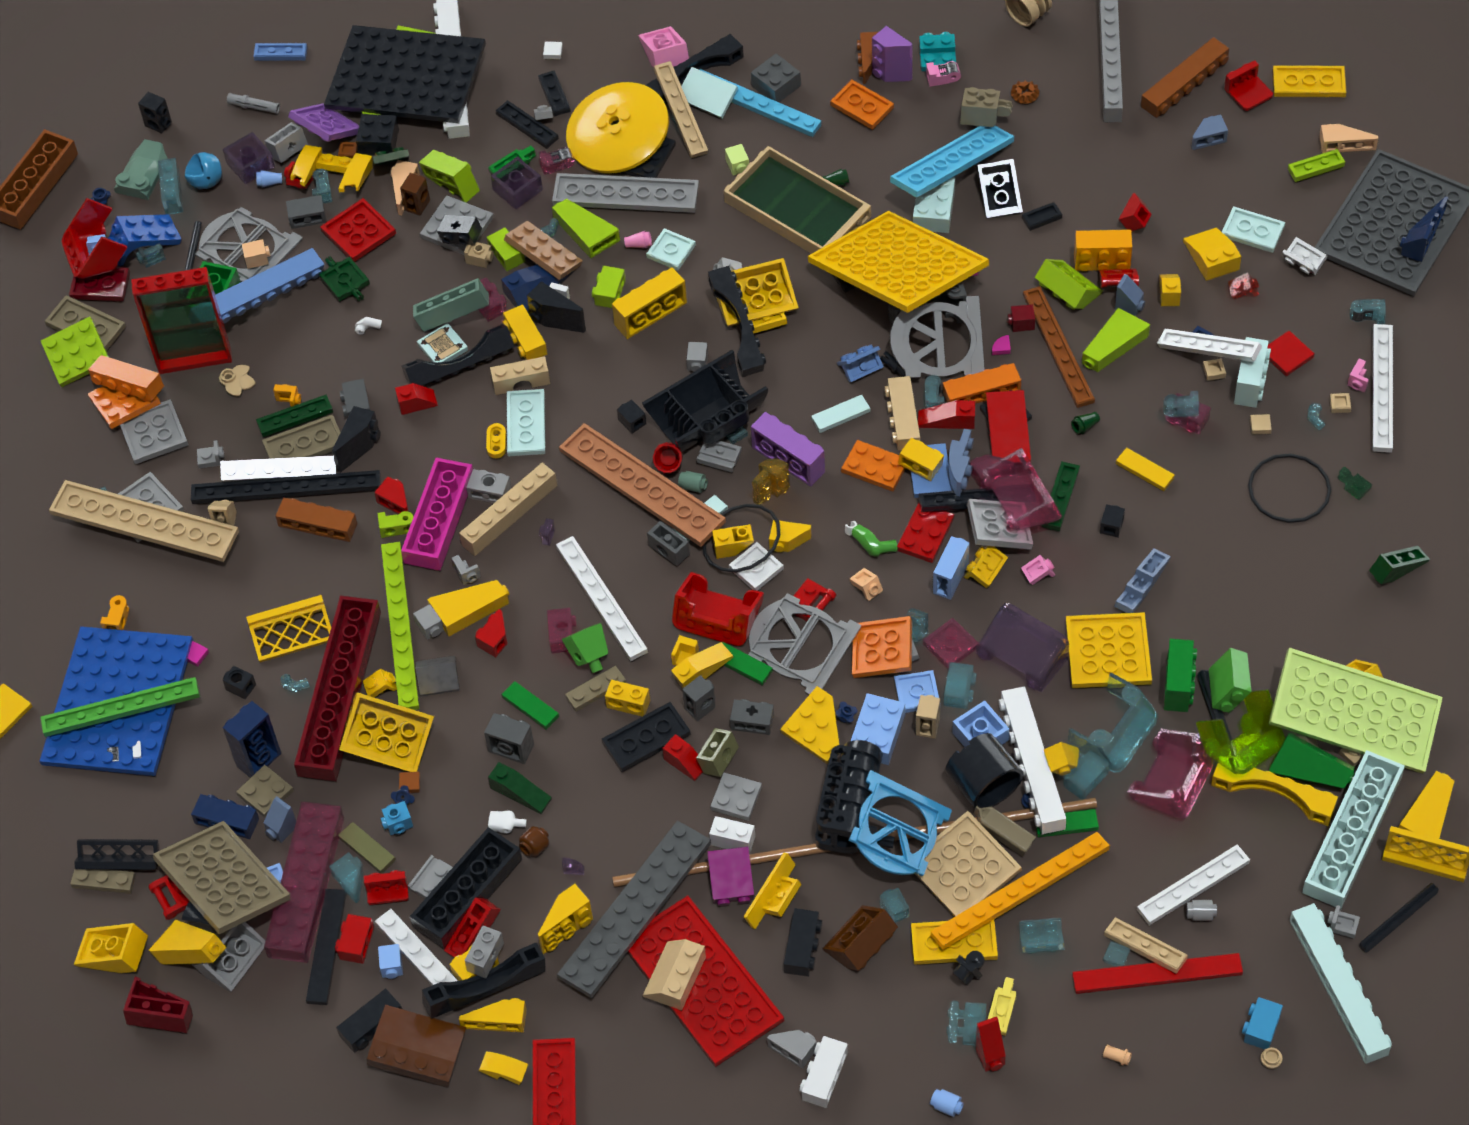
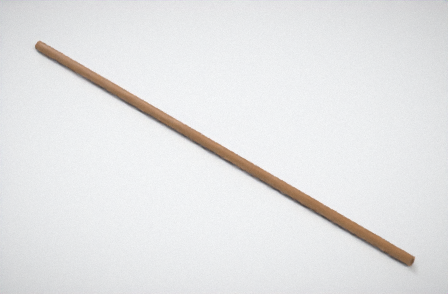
M1096 798L1061 803L1064 813L1097 808ZM1030 808L1002 813L1012 821L1031 819L1036 815L1035 811ZM955 821L944 822L941 825L937 824V834L943 832ZM927 825L914 827L926 834L928 833ZM897 830L888 834V836L895 837L894 841L899 840ZM906 834L907 839H909V838H914V837H912V836ZM816 844L749 854L750 865L779 860L784 852L788 853L791 858L830 851L822 850ZM709 861L696 863L687 875L709 872ZM636 873L612 877L614 887L627 885Z

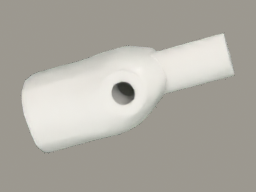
M512 811L490 812L488 827L495 832L510 833L513 827H526L527 825L526 819H515V814Z

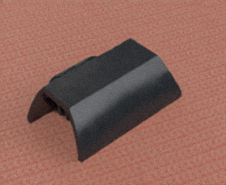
M730 350L642 402V405L663 433L683 452L700 441L707 444L715 443L745 425L749 421V412L759 407L765 400L768 388L765 386L749 395L741 386L735 354L733 350Z

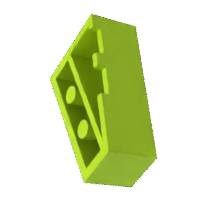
M432 150L419 162L427 178L440 187L446 186L450 189L449 193L452 195L458 194L462 198L461 201L465 203L480 191L471 171L472 168L465 161L463 162L443 152Z

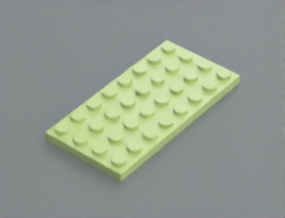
M1289 648L1286 653L1269 724L1360 754H1365L1367 750L1405 765L1404 768L1423 774L1426 772L1443 697Z

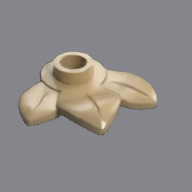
M237 365L233 369H224L219 376L220 383L233 396H240L242 390L250 389L255 385L254 379L247 375L250 367L247 365Z

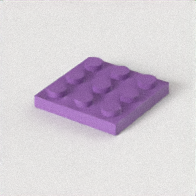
M324 103L291 110L288 116L296 124L304 126L309 132L317 134L322 140L327 142L358 133V124L335 110L325 109Z

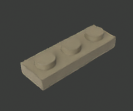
M614 666L566 693L565 697L575 712L604 697L611 680L626 683V679L619 669Z
M74 869L71 886L78 889L131 894L136 875L134 872L109 869Z

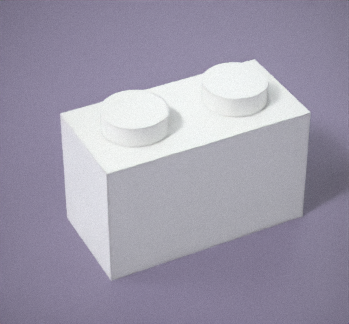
M715 816L709 833L711 845L725 849L748 847L750 854L755 840L754 825Z

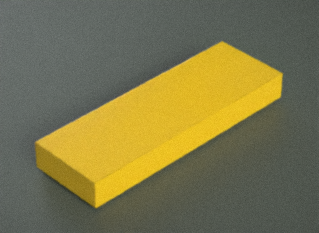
M1127 447L1116 460V465L1162 491H1165L1175 477V474Z

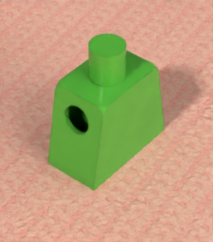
M601 623L587 627L562 639L576 665L580 666L588 663L592 673L603 669L599 658L608 654V648Z

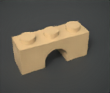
M545 356L490 367L496 395L507 393V391H514V385L520 381H529L532 388L550 384Z

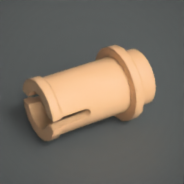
M1108 1044L1103 1053V1058L1120 1062L1122 1066L1124 1064L1128 1065L1132 1053L1128 1052L1127 1049L1124 1051Z

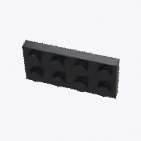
M668 702L602 738V743L621 772L662 751L663 747L675 734L684 739L691 735V731L672 703Z

